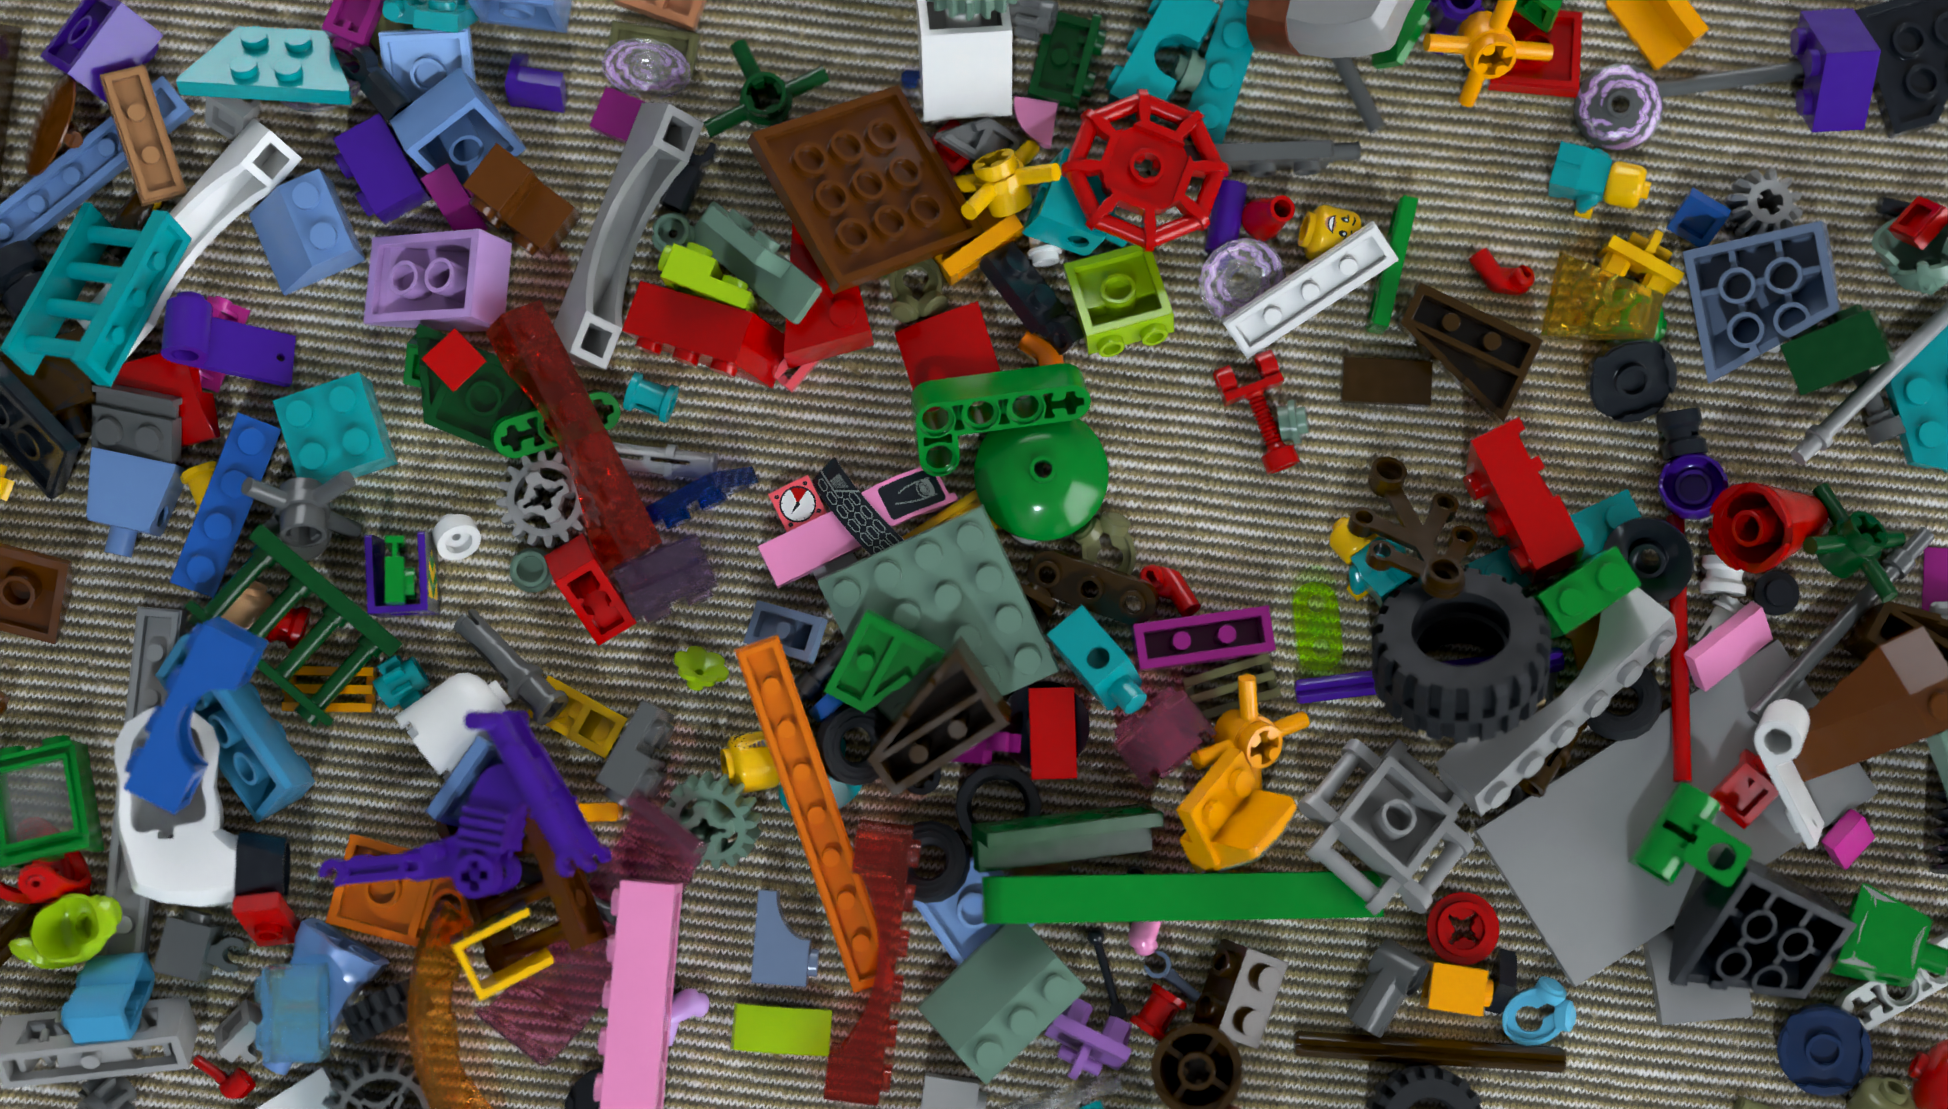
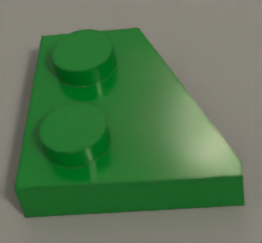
M867 609L824 692L865 713L880 703L887 695L910 682L913 677L923 670L939 662L946 650Z

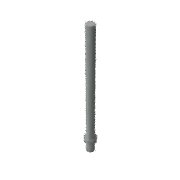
M1948 301L1893 353L1895 359L1881 364L1819 425L1813 424L1805 431L1806 438L1791 451V456L1797 463L1804 465L1819 450L1825 451L1832 445V437L1948 326Z

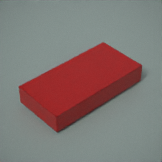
M1074 687L1029 688L1031 780L1077 779Z

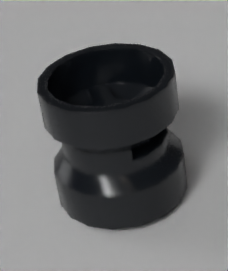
M1700 408L1675 410L1655 416L1657 430L1662 432L1663 437L1666 439L1661 446L1664 461L1673 460L1685 454L1708 453L1707 441L1698 433L1700 431L1699 426L1703 422Z

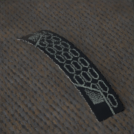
M835 457L814 477L812 483L822 499L843 526L870 555L904 540L860 493Z

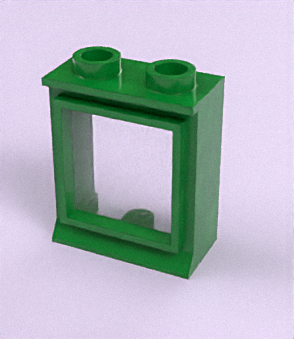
M60 735L43 739L41 741L42 746L26 750L25 746H11L0 749L1 869L19 871L24 868V863L36 860L53 862L64 859V854L74 851L100 852L105 850L88 746L86 744L70 740L68 735Z

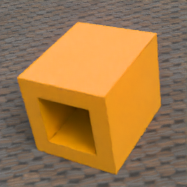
M1426 960L1430 964V968L1422 984L1420 1005L1428 1009L1483 1017L1484 1007H1490L1493 998V980L1488 979L1489 971L1477 967Z

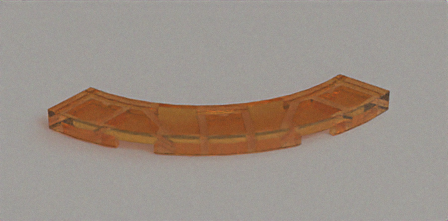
M447 900L436 901L419 939L411 970L408 991V1029L414 1067L422 1091L431 1109H493L481 1095L471 1076H467L462 1067L458 1051H461L457 1032L456 1012L452 1011L454 982L459 980L462 965L452 947L450 936L475 923Z

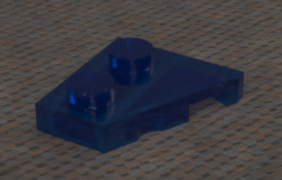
M752 466L711 472L641 509L640 512L647 527L665 524L667 529H671L691 520L690 513L699 509L705 511L725 502L727 500L726 497L759 483Z

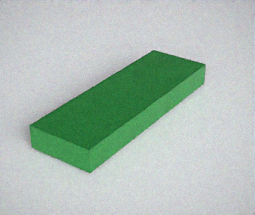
M1403 195L1393 207L1386 241L1399 260L1377 275L1365 326L1367 332L1382 335L1389 327L1419 198Z

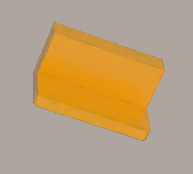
M1606 0L1604 3L1605 7L1654 70H1659L1690 48L1709 30L1688 0Z
M987 206L976 217L984 231L983 234L965 246L932 258L937 263L942 275L950 286L980 266V261L986 255L1011 241L1016 242L1023 237L1022 231L1024 226L1015 214L1006 217H993Z

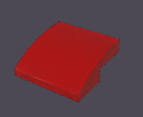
M978 301L938 314L895 332L912 390L919 384L930 380L1000 371ZM932 407L926 410V412H934L941 407Z
M161 353L126 362L122 365L113 384L182 397V404L179 405V416L182 417L181 447L221 437L214 394L202 392L199 368L171 362L163 358Z

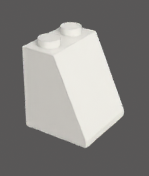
M916 0L920 86L924 121L1011 116L1012 25L1008 3L1007 12L1004 14L992 10L991 19L986 20L981 14H974L973 20L967 21L963 13H959L954 18H949L947 8L938 12L935 11L934 1Z

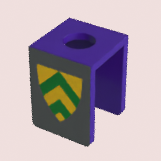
M426 531L417 533L420 604L387 606L385 603V540L373 534L365 535L367 614L379 618L440 615L438 553L432 540V534Z

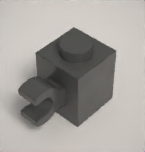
M185 909L183 915L167 917L153 971L195 982L211 979L214 965L225 972L241 971L243 965L230 961L228 950L232 946L239 948L248 947L249 941L240 936L221 940L225 925L212 923V914Z

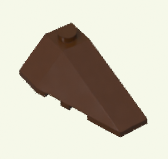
M1922 625L1877 645L1866 655V660L1848 676L1845 675L1834 685L1835 688L1816 706L1810 707L1807 710L1810 718L1809 730L1800 753L1792 760L1803 782L1923 740L1948 729V664Z

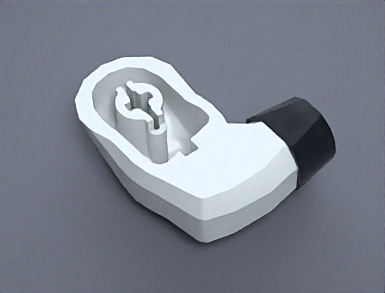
M155 708L147 709L126 722L115 741L114 750L117 772L116 822L131 888L134 892L163 903L198 907L233 904V898H236V896L272 892L280 893L287 902L291 873L289 836L241 830L239 835H234L223 830V805L217 789L220 745L213 726L193 711L191 718L193 742L198 752L209 765L190 804L176 814H172L123 789L130 775L125 772L126 764L138 747L143 748L150 734L145 731V726Z

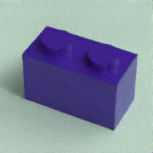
M381 113L333 138L340 153L334 155V158L347 179L353 176L356 179L361 190L355 193V196L368 217L375 214L386 225L431 200L429 193L393 129Z

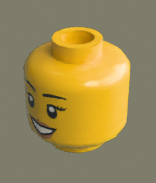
M1322 204L1314 212L1308 211L1305 214L1298 234V245L1303 247L1305 256L1312 261L1361 229V219L1353 211Z

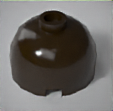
M1188 1022L1172 1028L1159 1040L1151 1058V1078L1157 1096L1169 1109H1225L1235 1100L1242 1085L1243 1060L1236 1043L1223 1030L1208 1023Z

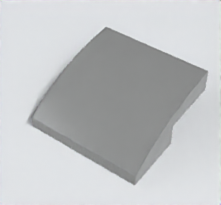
M1675 928L1665 929L1643 943L1647 977L1652 978L1657 1024L1670 1025L1753 1017L1750 991L1747 988L1728 986L1727 990L1710 989L1707 984L1688 982L1687 986L1670 983L1668 977Z

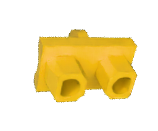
M1655 228L1648 238L1634 231L1627 241L1613 235L1607 243L1601 246L1597 254L1601 261L1595 279L1609 287L1617 288L1620 286L1626 273L1641 280L1635 292L1660 302L1668 292L1679 285L1685 273L1667 264L1672 252L1659 245L1664 232Z

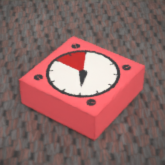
M808 475L768 494L786 532L827 513Z

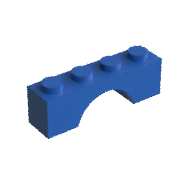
M239 412L236 414L201 505L170 578V583L214 598L254 498L242 494L241 486L248 477L259 481L262 480L280 435V428Z
M219 616L204 622L203 625L198 623L193 628L185 644V648L190 650L183 666L177 665L166 682L165 690L170 693L163 707L157 706L146 723L145 731L150 734L143 748L138 747L126 764L125 772L130 775L123 787L124 790L172 814H176L190 804L209 765L198 752L193 742L191 718L194 708L200 698L208 691L236 690L249 683L269 641Z

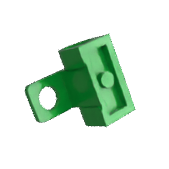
M1680 782L1673 789L1628 862L1666 886L1673 885L1685 866L1684 863H1687L1719 884L1729 887L1734 884L1752 855V849L1712 823L1721 808V805L1715 799L1690 784ZM1723 843L1732 848L1735 854V861L1730 869L1717 870L1710 865L1708 851L1714 844Z

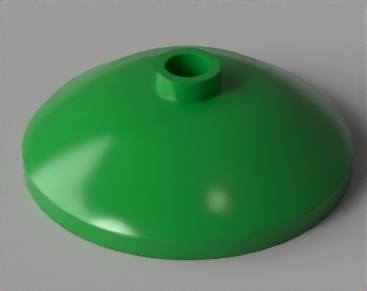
M1079 418L1072 421L989 431L979 447L974 467L975 489L979 501L984 506L988 516L1006 532L1031 541L1061 539L1085 526L1101 506L1109 479L1108 461L1103 446L1093 430ZM1037 463H1047L1051 467V474L1045 478L1037 476L1034 471Z

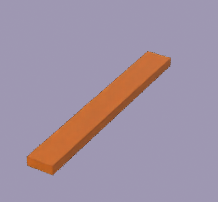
M776 634L738 647L734 650L853 992L856 993L897 978L780 638Z

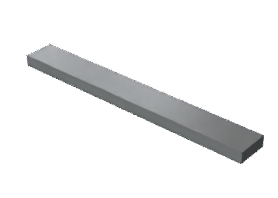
M137 607L124 725L147 709L156 708L157 706L163 707L168 693L155 674L179 638L184 636L187 611ZM115 799L105 896L113 897L118 901L122 909V920L116 926L114 934L108 939L102 950L98 952V955L147 952L148 955L155 900L136 894L131 888L117 830Z

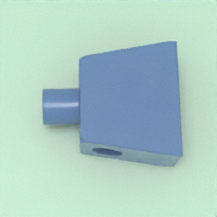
M92 447L86 516L89 521L110 526L104 552L132 558L138 532L161 537L185 485L181 482V473L187 469L176 464Z

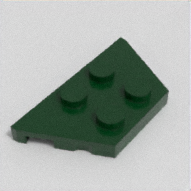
M422 324L417 326L423 419L427 425L501 454L496 450L491 441V429L498 419L581 393V390L475 346L473 347L487 362L453 392L422 360L447 335ZM554 411L549 413L544 419L543 426L545 427L561 412ZM534 418L527 420L531 429L525 431H517L513 425L508 426L507 435L501 438V443L507 442L512 448H516L519 446L518 438L528 434L534 436L537 433L534 428Z

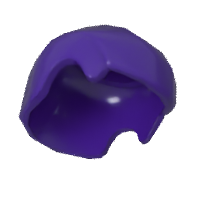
M1703 453L1680 455L1664 465L1658 480L1659 497L1666 509L1679 518L1688 520H1700L1711 516L1712 504L1720 493L1728 488V478L1723 468L1716 460Z

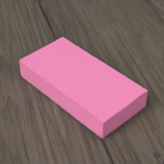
M1753 601L1749 602L1684 653L1695 686L1705 692L1773 640L1762 606Z

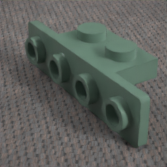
M715 201L711 202L694 226V242L711 250L713 258L737 278L747 283L749 288L790 322L799 324L822 292V287L778 252L781 245L761 230L754 233L751 230L754 223L733 208L729 212Z

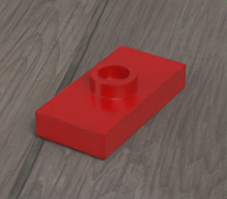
M280 893L243 895L233 898V915L258 947L295 943V936L301 922Z

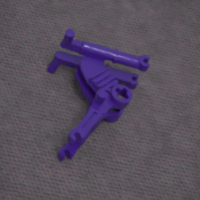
M469 711L464 717L465 727L469 730L487 731L497 747V753L503 763L491 766L481 774L466 805L461 808L463 813L460 816L459 823H461V826L458 827L457 835L433 843H427L424 846L399 854L380 856L361 854L353 856L350 860L343 858L328 859L321 864L318 874L322 878L333 875L334 869H336L337 877L334 879L336 887L347 884L400 879L425 881L449 877L454 880L457 890L469 898H479L507 892L517 886L522 875L521 863L513 852L522 850L523 844H521V840L524 838L523 828L526 826L525 817L528 813L526 811L528 807L531 811L529 816L532 820H536L556 855L555 866L561 876L567 877L574 874L575 870L570 864L571 858L574 859L576 866L581 867L585 872L597 870V864L593 860L594 854L597 855L598 861L603 863L612 860V853L606 845L599 843L577 805L579 802L578 798L575 795L572 796L544 745L537 741L528 725L530 716L526 711ZM503 867H506V877H504Z

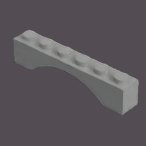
M669 103L641 104L544 347L545 349L579 365L607 369L623 329L622 308L624 290L638 242L660 199L674 179L688 164L704 124L702 121Z
M1640 588L1634 589L1601 612L1599 632L1591 656L1579 676L1562 695L1542 710L1534 713L1528 720H1520L1519 727L1506 734L1498 731L1495 734V738L1480 742L1479 737L1468 738V743H1457L1436 762L1443 784L1480 817L1490 808L1494 809L1502 805L1516 784L1524 777L1530 778L1536 774L1542 767L1544 759L1557 747L1562 748L1570 743L1575 737L1578 728L1590 717L1599 716L1609 705L1610 699L1621 688L1633 685L1640 678L1644 667L1656 656L1658 658L1663 657L1672 649L1677 638L1674 615Z

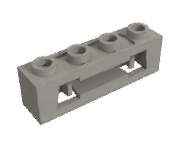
M188 997L149 1000L142 1007L139 1026L134 1036L129 1040L74 1043L69 1030H66L63 1026L62 1010L3 1016L0 1025V1082L3 1089L189 1069L198 1026ZM142 1046V1055L149 1056L152 1046H162L165 1056L137 1060L131 1048ZM39 1058H43L47 1066L55 1065L56 1058L58 1060V1069L33 1071Z

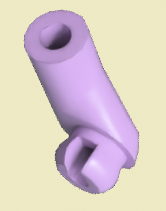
M684 989L673 995L669 1046H673L681 1021L693 1015L701 1018L708 1012L710 1001L705 993H698L696 989Z

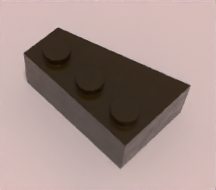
M1421 282L1414 286L1395 325L1496 422H1504L1544 341Z

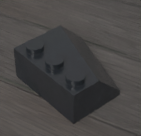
M1725 847L1712 867L1717 870L1730 869L1735 861L1733 850ZM1749 858L1734 884L1729 887L1719 884L1706 875L1676 919L1668 980L1674 985L1687 986L1688 982L1707 984L1710 989L1727 990L1729 986L1751 989L1756 994L1806 999L1857 924L1833 899Z

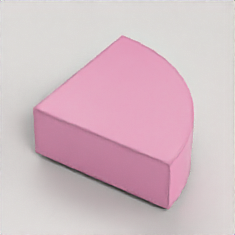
M1014 96V115L1022 131L1040 147L1051 149L1058 103Z

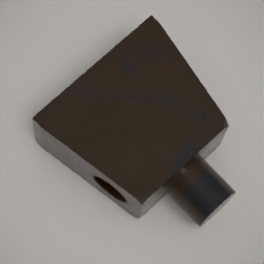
M79 328L55 338L80 342L86 330ZM6 354L0 356L1 361L77 441L91 436V428L86 413L92 411V405L96 403V392H92V385L95 383L71 359L45 355L35 374L28 375Z

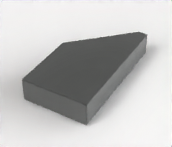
M990 117L980 118L938 132L934 138L973 163L980 157L1000 149H1012L1015 153L1023 141L1022 137Z

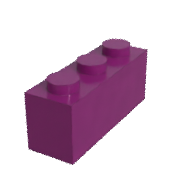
M1269 605L1133 624L1130 627L1137 672L1270 654L1276 650Z

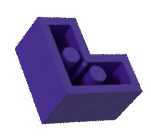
M1853 8L1800 11L1798 26L1792 30L1790 35L1791 52L1799 59L1805 74L1803 89H1799L1796 94L1797 114L1803 117L1812 133L1865 130L1881 49Z

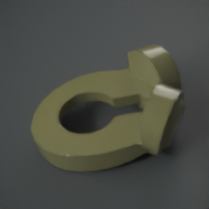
M932 258L890 273V291L894 299L890 306V312L896 320L905 324H913L920 315L924 319H928L946 312L949 303L948 299L942 294L943 280L941 271ZM911 270L924 271L928 276V282L922 287L923 297L919 301L912 297L911 288H908L903 283L904 275Z
M1105 512L1101 515L1100 519L1093 517L1085 526L1073 533L1074 540L1081 545L1082 558L1097 563L1098 552L1102 549L1099 537L1103 532L1109 534L1112 546L1120 549L1122 553L1121 564L1115 570L1131 575L1135 567L1136 551L1133 540L1128 533L1131 524L1130 520L1116 512Z

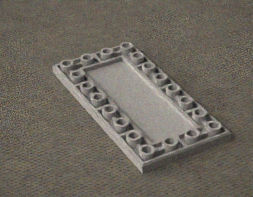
M1778 639L1769 642L1705 692L1697 688L1690 693L1692 782L1687 784L1709 794L1737 766L1739 755L1745 748L1754 755H1758L1754 737L1759 724L1754 722L1747 712L1794 663ZM1805 679L1786 697L1788 700L1801 704L1806 711L1819 703ZM1671 705L1660 712L1659 718L1646 733L1635 739L1613 741L1553 779L1546 789L1545 795L1541 798L1529 795L1473 830L1568 981L1574 987L1675 924L1676 919L1706 877L1699 870L1684 863L1685 866L1673 885L1666 886L1628 862L1673 789L1679 784L1673 782ZM1859 762L1804 782L1824 821L1823 828L1842 817L1848 810L1856 808L1879 793ZM1780 794L1745 830L1720 810L1712 821L1714 825L1748 845L1752 849L1750 858L1763 865H1767L1804 841L1800 833H1795L1785 813L1787 808ZM1723 843L1714 844L1708 851L1710 865H1714L1725 847L1732 848Z

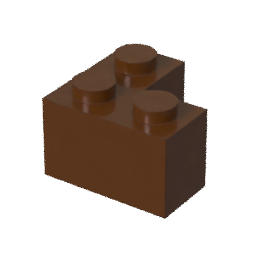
M497 143L463 184V187L472 197L468 203L478 211L477 214L497 230L503 224L513 231L516 235L512 238V241L531 256H534L539 251L547 258H550L581 219L580 214L573 205L539 181L531 168Z

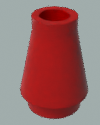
M1284 195L1251 200L1246 204L1242 213V225L1245 232L1259 241L1272 240L1280 233L1287 221L1294 216V203L1289 197Z

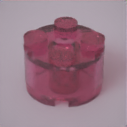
M1172 686L1163 690L1150 701L1151 711L1141 719L1136 714H1133L1113 730L1117 740L1112 746L1146 789L1153 786L1150 776L1157 773L1162 780L1189 760L1193 752L1201 750L1202 748L1199 744L1203 741L1200 738L1204 734L1210 741L1218 734L1184 690L1176 692Z

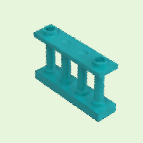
M84 202L0 349L28 375H34L44 356L48 355L71 359L96 385L111 387L192 238L168 211L153 210L143 230L139 231L113 228L92 203ZM107 245L132 248L122 267L97 264ZM87 281L112 284L101 304L76 301ZM66 318L91 321L80 342L55 338Z

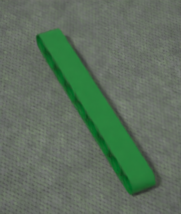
M1332 871L982 876V923L1384 917V908L1377 915H1373L1364 907L1366 901ZM1359 871L1378 888L1383 883V879L1374 871Z

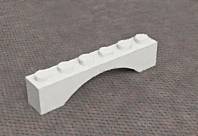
M253 118L170 212L171 216L192 240L127 358L155 327L173 290L202 251L240 214L259 200L268 196L279 186L303 159L256 119ZM106 284L91 303L101 304L112 284ZM76 319L87 330L91 321Z

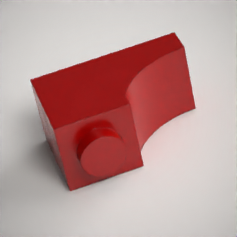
M583 533L544 556L555 584L598 646L637 623L633 613L610 578L604 564Z

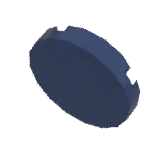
M1827 1003L1805 1005L1791 1013L1779 1028L1776 1041L1779 1065L1789 1080L1794 1082L1803 1091L1823 1097L1840 1095L1851 1090L1852 1086L1857 1084L1860 1079L1863 1080L1869 1072L1873 1056L1869 1034L1858 1017L1843 1007Z

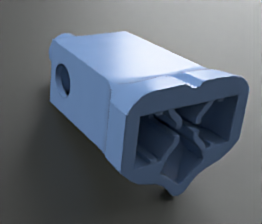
M313 917L302 920L295 936L292 959L259 1025L262 1029L276 1036L262 1064L272 1072L287 1075L300 1051L312 1056L323 1050L343 1020L341 1010L352 1005L362 989L370 981L382 974L390 963L389 960L324 921Z

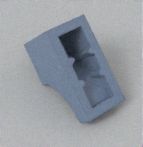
M760 889L758 890L751 983L806 987L809 984V976L817 977L820 950L811 949L812 938H803L788 924L781 908L780 890Z

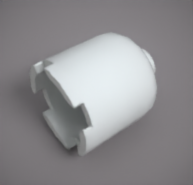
M458 673L448 678L394 718L402 728L411 723L413 727L407 731L412 738L411 740L439 775L445 770L449 771L443 776L446 782L478 736L483 737L487 741H493L485 730L467 729L464 725L465 715L469 711L504 712L507 710L505 706L512 700L496 680L487 685L477 675Z

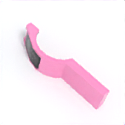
M921 467L894 476L861 492L871 506L892 528L918 516L941 511L959 500L955 492L948 493L940 477L927 474ZM832 511L758 546V550L777 589L862 548Z

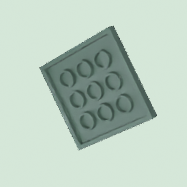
M983 505L828 574L817 581L847 645H849L865 612L869 609L946 650L943 657L957 639L962 636L1002 696L1059 671V665ZM939 662L923 670L913 677L910 682L887 695L876 705L879 712L888 718L890 723Z

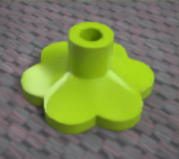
M690 646L687 651H678L674 656L673 661L679 667L677 671L679 676L687 680V686L694 691H701L704 686L712 687L716 682H723L728 679L729 669L724 666L725 659L718 653L707 652L699 646Z

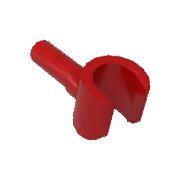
M197 1055L192 1062L193 1065L212 1077L219 1084V1090L226 1098L243 1099L256 1087L254 1079L242 1068H237L228 1076L225 1071H222L201 1055Z

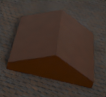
M0 543V631L56 644L59 640L72 595V561Z

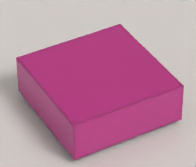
M1850 809L1823 837L1821 842L1833 863L1846 871L1875 839V836L1864 816Z

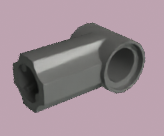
M1391 938L1385 940L1373 954L1368 966L1370 975L1345 1015L1364 1030L1377 1037H1382L1405 998L1414 995L1423 984L1429 972L1430 964Z

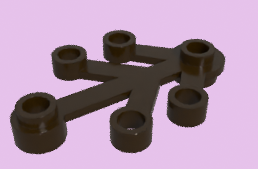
M1392 457L1377 458L1372 463L1368 483L1374 494L1386 498L1400 525L1377 516L1373 510L1367 507H1357L1351 512L1347 524L1348 530L1353 535L1362 538L1369 537L1373 533L1415 551L1419 559L1395 550V547L1387 541L1376 540L1369 545L1365 557L1367 565L1377 571H1386L1393 567L1418 578L1421 587L1434 597L1450 599L1458 596L1465 585L1464 570L1461 562L1464 556H1468L1474 551L1478 535L1472 528L1459 525L1452 529L1447 541L1448 550L1444 555H1439L1434 546L1445 523L1454 520L1459 507L1458 500L1448 493L1434 495L1429 507V515L1422 525L1402 489L1407 476L1405 465Z

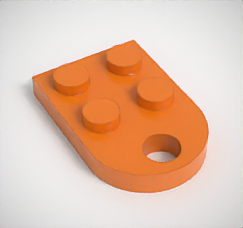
M350 834L343 859L350 860L353 856L361 854H371L372 856L399 854L411 850V848L358 834ZM441 877L425 881L400 879L335 886L325 923L415 947L427 948L449 942L450 936L466 928L472 915L465 896L457 890L452 878ZM445 894H453L460 900L461 911L454 920H446L438 912V902Z

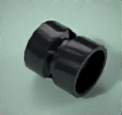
M31 240L13 242L0 249V294H4L2 296V304L14 322L17 320L47 267L46 260Z

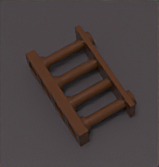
M529 807L526 810L528 813L525 817V830L527 833L521 840V844H523L522 850L514 851L513 853L518 859L534 853L543 875L542 879L500 897L499 894H491L479 898L465 896L474 923H477L521 900H524L526 905L550 896L559 917V922L518 939H515L510 925L481 939L485 950V961L493 971V974L523 959L522 957L565 939L568 941L572 952L609 937L584 870L576 866L574 859L571 858L570 864L575 870L574 874L563 877L558 873L555 866L556 855L536 820H532L529 816L531 812ZM436 821V829L441 840L457 835L458 827Z

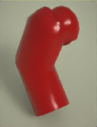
M1487 247L1468 259L1487 289L1491 292L1518 296L1526 293L1529 287L1534 284L1535 275L1531 268L1526 265H1520L1518 268L1500 267Z
M1147 565L1141 570L1139 578L1152 584L1159 597L1170 599L1182 617L1191 616L1200 609L1201 604L1178 571L1157 565Z

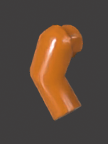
M1027 330L1017 347L1036 359L1039 366L1064 363L1063 355L1060 356L1049 341L1036 333L1031 334L1029 330Z

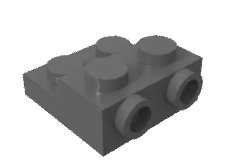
M645 700L641 701L595 780L607 787L603 794L604 796L625 808L629 806L635 810L640 802L645 803L648 797L655 798L667 778V775L663 773L667 763L652 754L656 748L662 750L671 738L674 726L670 723L675 715Z

